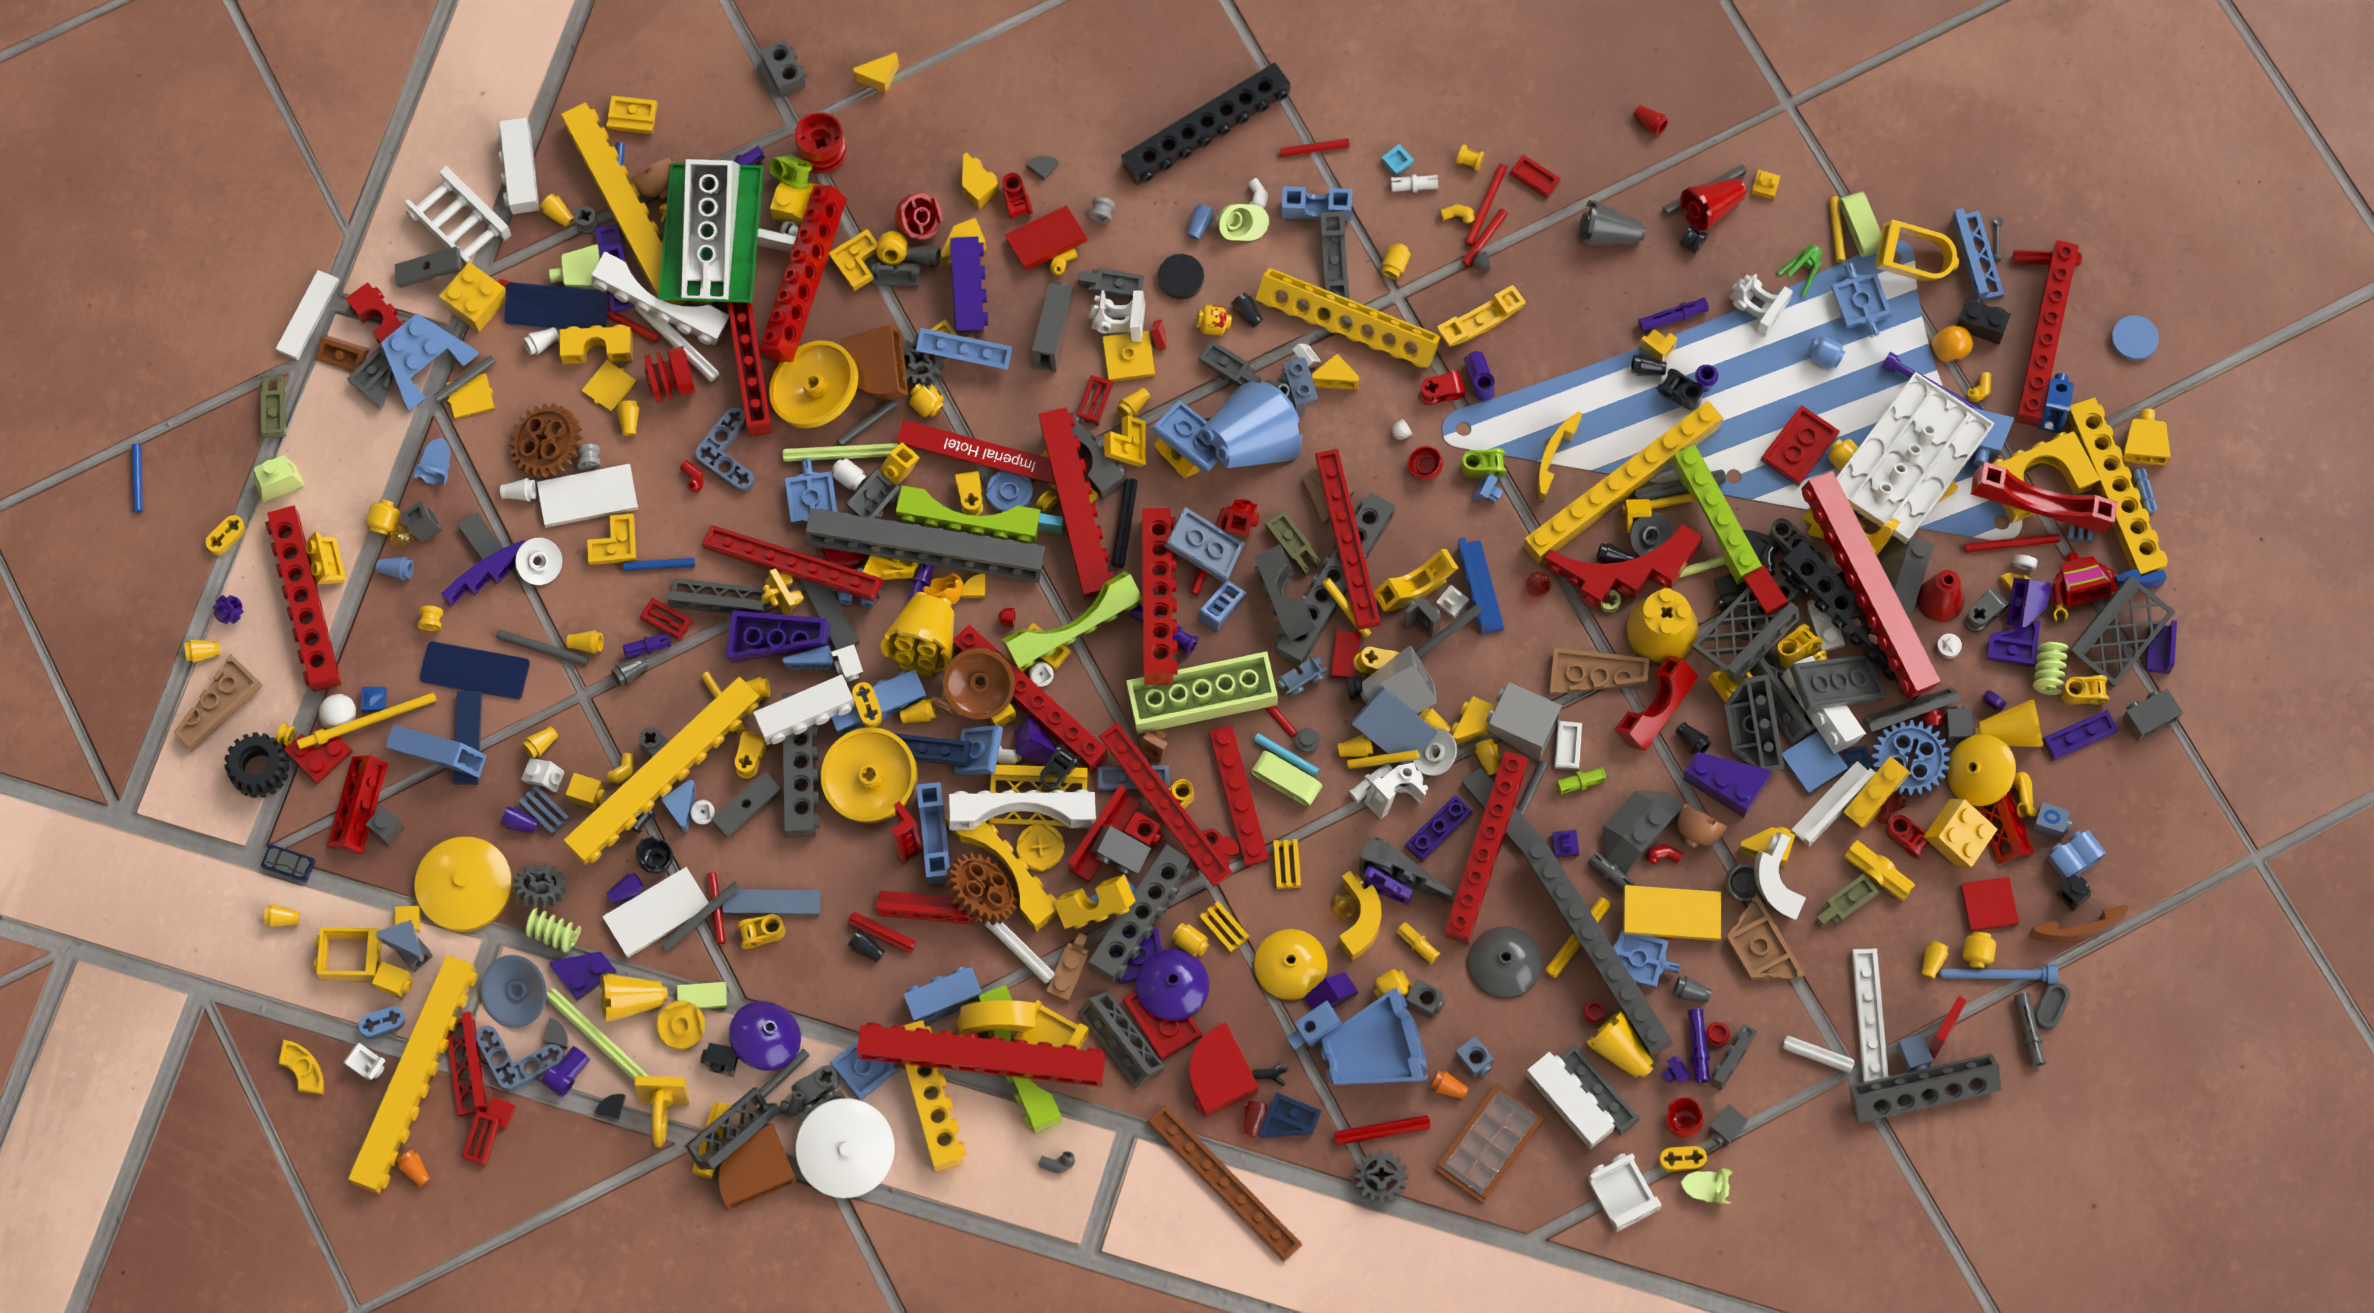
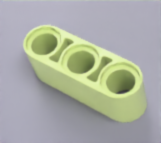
M1861 191L1840 198L1841 211L1861 257L1864 258L1877 254L1882 233L1864 192Z
M1268 751L1262 752L1251 770V773L1256 778L1306 807L1311 806L1323 787L1315 778Z

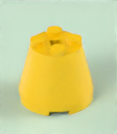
M1669 588L1654 592L1640 601L1631 611L1627 622L1628 642L1631 648L1639 657L1650 658L1649 663L1653 664L1654 662L1663 663L1667 656L1681 659L1687 657L1693 650L1692 644L1697 640L1699 633L1698 620L1690 604L1683 595Z
M916 592L915 596L910 599L884 633L881 641L883 655L891 657L895 662L899 663L898 668L903 671L916 670L918 676L932 677L935 672H945L948 664L951 662L955 613L951 608V601L947 598H937L923 592Z

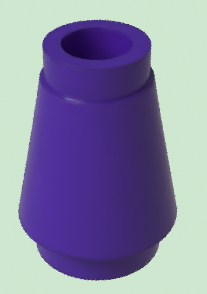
M1708 364L1701 365L1695 372L1696 382L1701 385L1703 392H1708L1719 377L1717 369Z
M507 806L500 824L506 826L505 829L534 834L538 821L515 806L513 808Z
M635 872L632 874L627 873L606 893L611 902L615 904L639 895L644 886Z

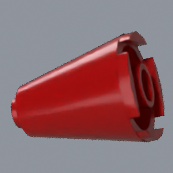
M1736 178L1688 187L1681 192L1680 196L1681 208H1686L1688 213L1685 216L1686 220L1690 225L1695 226L1697 231L1708 230L1745 198L1746 187L1742 181Z
M1943 570L1921 585L1917 604L1919 610L1926 618L1944 623L1955 619L1961 613L1965 604V596L1960 578L1956 572Z

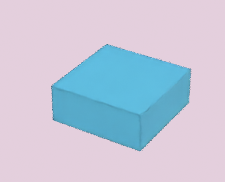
M1400 144L1382 156L1381 159L1395 177L1414 164V159Z
M1040 513L1038 521L1039 530L1063 534L1064 517Z

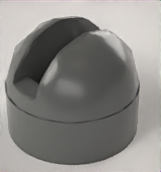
M1487 251L1477 253L1473 257V265L1476 269H1491Z

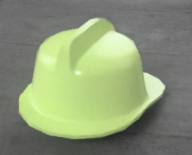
M1231 204L1224 207L1219 215H1216L1221 235L1229 240H1256L1263 236L1269 225L1267 212L1257 205Z

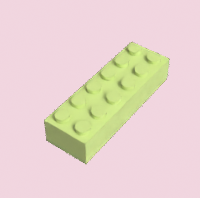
M1268 652L1178 670V675H1173V684L1144 685V677L1126 680L1137 734L1278 705V695Z

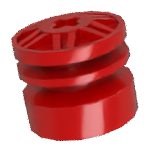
M815 112L803 117L798 122L795 128L796 146L799 158L812 164L810 171L822 174L839 168L846 158L844 133L839 120L831 114Z
M684 346L668 349L669 360L667 361L663 360L660 352H656L658 363L653 364L650 354L644 355V371L647 383L657 403L662 402L661 391L665 390L668 400L672 399L671 388L676 387L680 396L696 393Z

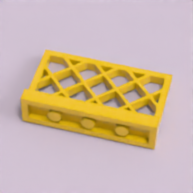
M996 765L995 773L991 774L990 792L997 793L996 781H1006L1012 787L1011 791H1016L1017 793H1021L1017 788L1024 782H1030L1037 791L1044 793L1041 790L1043 787L1041 785L1038 787L1035 782L1040 783V773L1045 766ZM1075 768L1063 782L1067 785L1063 788L1060 786L1059 789L1066 792L1065 790L1072 784H1082V790H1087L1088 768ZM1050 773L1045 776L1044 781L1047 784L1055 783L1058 778L1055 774ZM1011 782H1019V783L1014 786ZM1011 812L1004 819L994 817L989 819V822L992 824H1049L1050 826L1067 827L1056 819L1046 820L1040 813L1036 812L1028 820L1021 819L1016 812ZM1013 815H1015L1017 819H1010V818H1011ZM1037 816H1039L1042 820H1033V819H1035Z

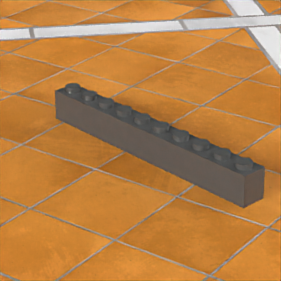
M813 508L810 509L805 534V545L1037 583L1040 582L1045 546L1035 543H1021L1011 539L1003 540L990 536H978L966 532H954L942 528H929L918 524L911 525L894 520L886 521L869 516L862 517L849 513H837Z
M1543 836L1522 847L1523 856L1620 1009L1626 1014L1650 1056L1654 1057L1672 1046V1039Z

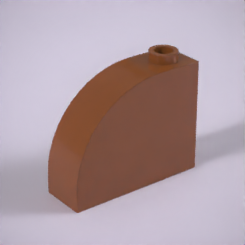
M889 324L841 338V346L853 357L857 365V387L883 400H896L909 396L902 336L899 329Z
M768 1123L724 1159L719 1171L720 1192L728 1211L797 1183L774 1124L768 1125Z

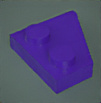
M2035 621L2027 627L2017 626L2006 632L2000 631L1990 634L1986 660L2034 667L2041 621Z
M601 951L555 960L549 963L550 967L577 1001L600 985L601 974L616 973L615 968Z

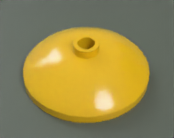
M1988 734L1973 735L1961 741L1950 755L1951 760L1947 764L1949 767L1947 780L1957 798L1965 799L1973 806H1988L2002 799L2010 790L2015 778L2016 763L2011 749L2001 739ZM1976 764V770L1972 771V766Z
M1285 929L1271 934L1261 943L1255 955L1254 969L1259 984L1267 993L1281 1000L1296 1001L1304 999L1305 995L1325 979L1327 957L1320 942L1312 935L1297 929ZM1289 957H1293L1296 961L1293 964H1289L1286 960Z

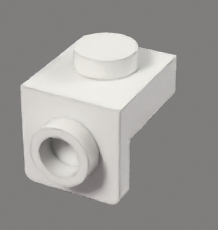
M530 758L521 780L526 784L544 786L551 792H557L564 775V770L551 761Z
M356 1043L343 1062L366 1080H372L373 1077L375 1079L378 1078L385 1068L383 1066L385 1059L378 1057L360 1043Z

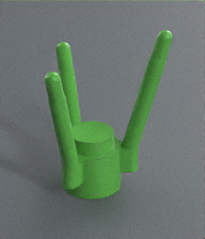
M1808 244L1804 250H1801L1796 257L1777 272V275L1780 276L1790 267L1792 268L1787 273L1788 277L1795 273L1801 265L1805 268L1813 267L1801 294V297L1805 298L1817 270L1822 265L1819 260L1822 258L1823 252L1816 245Z

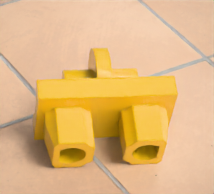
M776 569L770 570V576L765 580L766 585L762 587L765 594L762 595L761 601L764 604L771 603L773 608L779 606L783 615H791L793 609L802 604L804 597L798 589L792 592L788 591L787 587L793 583L792 576L778 573Z

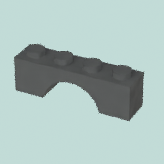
M1072 412L1075 427H1072L1073 436L1078 435L1081 446L1080 450L1085 452L1093 463L1088 474V480L1093 490L1098 493L1102 500H1105L1124 485L1126 473L1119 463L1114 464L1109 457L1104 456V446H1098L1092 432L1089 429L1084 430L1080 425V419Z
M1281 545L1255 556L1258 566L1254 568L1259 579L1264 580L1265 584L1261 586L1266 597L1271 598L1272 602L1268 604L1273 615H1277L1279 618L1276 621V625L1280 633H1286L1291 641L1316 629L1310 611L1303 600L1284 597L1285 586L1295 573Z

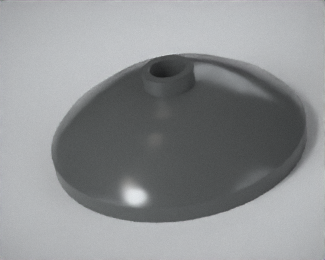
M1504 926L1490 929L1476 939L1470 950L1468 964L1472 979L1482 991L1498 998H1514L1526 993L1537 982L1541 972L1542 958L1537 944L1527 933L1517 928ZM1506 954L1509 955L1511 959L1509 961H1504L1501 957Z

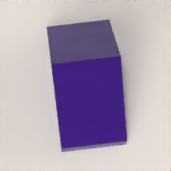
M1029 716L1015 731L1016 754L1038 766H1046L1057 748L1034 718Z
M1344 972L1323 979L1305 995L1304 999L1311 1010H1314L1326 1001L1329 1002L1332 1008H1335L1358 994V990L1347 973Z

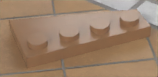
M1554 647L1549 695L1647 684L1650 658Z
M231 653L227 657V663L222 670H218L214 675L212 684L207 690L204 689L199 696V702L194 708L191 707L174 731V734L191 751L263 687L260 681Z

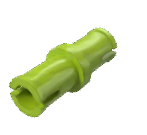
M1603 767L1584 773L1579 771L1574 776L1556 780V787L1560 795L1578 789L1583 791L1588 786L1606 782V774Z

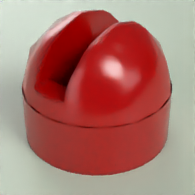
M1005 608L999 612L998 619L1002 625L1015 627V608Z

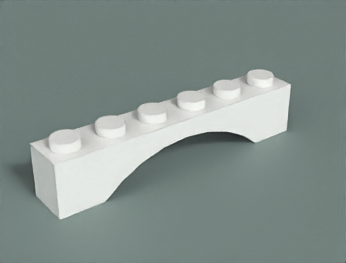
M604 252L592 273L591 283L598 290L603 292L607 290L613 293L618 300L622 302L628 301L634 304L639 311L644 313L650 312L656 315L659 321L677 326V329L684 334L691 333L697 336L698 340L706 345L712 344L716 346L729 322L730 315L710 305L683 307L658 300V298L648 293L638 284L630 273L626 262L607 252Z
M1008 790L1002 793L980 791L978 794H968L965 791H957L949 794V830H973L982 822L994 816L1017 811L1044 814L1062 822L1069 828H1091L1096 821L1095 792L1087 790H1076L1075 792L1053 790L1050 793H1040L1037 790H1030L1026 793H1016L1015 791Z

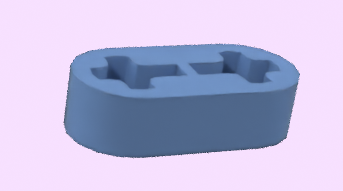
M389 1007L365 1015L360 1019L358 1025L362 1035L372 1039L400 1030L405 1025L406 1018L398 1007ZM395 1013L399 1017L396 1024L387 1021L391 1019V1014ZM372 1021L373 1024H378L373 1027L374 1031L372 1032L364 1029L368 1026L367 1022Z

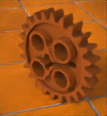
M544 403L542 410L534 406V413L526 411V419L519 417L522 422L521 425L514 424L517 432L510 433V436L515 440L509 442V445L514 448L509 453L514 457L513 462L518 465L517 467L529 476L533 474L539 478L542 474L545 478H548L549 472L556 476L558 468L565 471V463L573 464L570 460L571 456L578 457L574 450L582 447L577 443V441L583 439L578 433L582 428L578 425L579 420L574 417V414L563 406L558 407L552 403L549 407Z
M970 853L968 856L963 854L947 869L948 873L945 878L948 881L945 886L951 888L947 894L955 897L952 903H959L958 910L964 909L966 917L973 915L974 922L981 919L983 925H986L988 921L992 926L996 922L1001 924L1004 920L1007 921L1013 914L1019 902L1016 898L1019 892L1013 890L1016 883L1009 881L1012 876L1004 874L1005 867L998 868V861L994 862V864L990 863L989 856L983 860L980 853L976 857L973 853Z

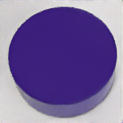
M1986 690L1982 696V700L1996 711H2002L2007 704L2002 697L1990 690Z

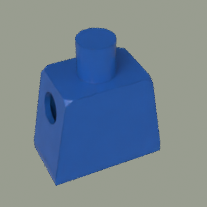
M2057 373L2055 378L2050 379L2043 416L2038 429L2062 433L2070 411L2074 383L2068 381V375Z

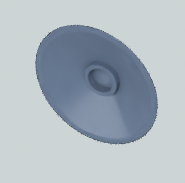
M506 955L496 959L488 966L481 980L480 993L484 1008L492 1019L503 1026L519 1028L529 1025L538 1018L545 1006L547 990L544 977L538 967L525 957Z

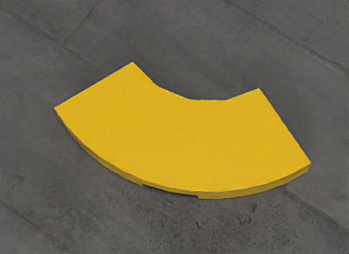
M283 1040L279 1065L289 1068L295 1074L298 1080L299 1092L323 1095V1074L315 1058L302 1046Z

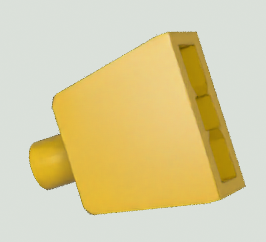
M2142 409L2140 419H2132L2122 453L2123 462L2167 465L2170 459L2167 426L2164 421H2155V410Z

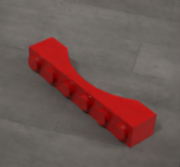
M1984 462L1973 474L1971 495L2104 534L2115 523L2117 501L2097 495H2068L2043 490L2020 480L2007 468Z

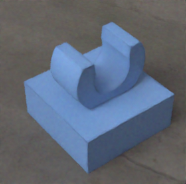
M1492 474L1483 477L1472 498L1479 503L1485 499H1489L1492 502H1495L1496 499L1499 500L1503 491L1494 486L1498 478Z

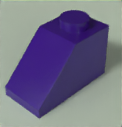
M2014 578L2006 625L2027 627L2047 608L2051 583Z

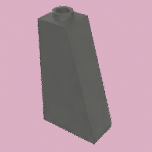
M1057 282L1056 284H1049L1032 347L1033 366L1036 369L1057 372L1073 301V287L1066 283Z

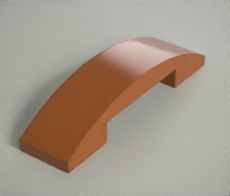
M2126 904L2104 909L2099 921L2059 930L2057 921L2036 925L2031 929L2030 936L2037 940L2055 943L2088 939L2114 926L2122 919L2129 908Z

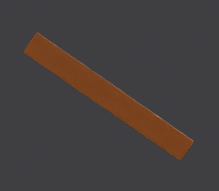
M1165 1104L1147 1120V1124L1284 1262L1302 1246V1243Z

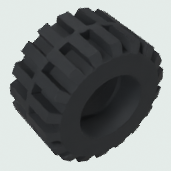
M252 732L251 737L245 734L242 735L244 739L241 741L237 738L234 741L236 745L234 747L229 746L228 748L230 755H225L224 759L227 763L224 764L225 770L235 788L240 790L245 796L249 794L251 798H257V794L261 798L267 797L266 793L268 792L271 795L275 794V788L279 787L281 789L284 786L282 780L287 781L288 779L286 771H290L288 757L281 745L278 744L276 739L270 738L265 733L260 736L258 732ZM267 756L270 758L268 767L262 773L257 775L245 773L246 764L253 757Z

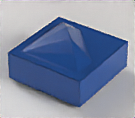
M362 687V712H378L386 709V687Z

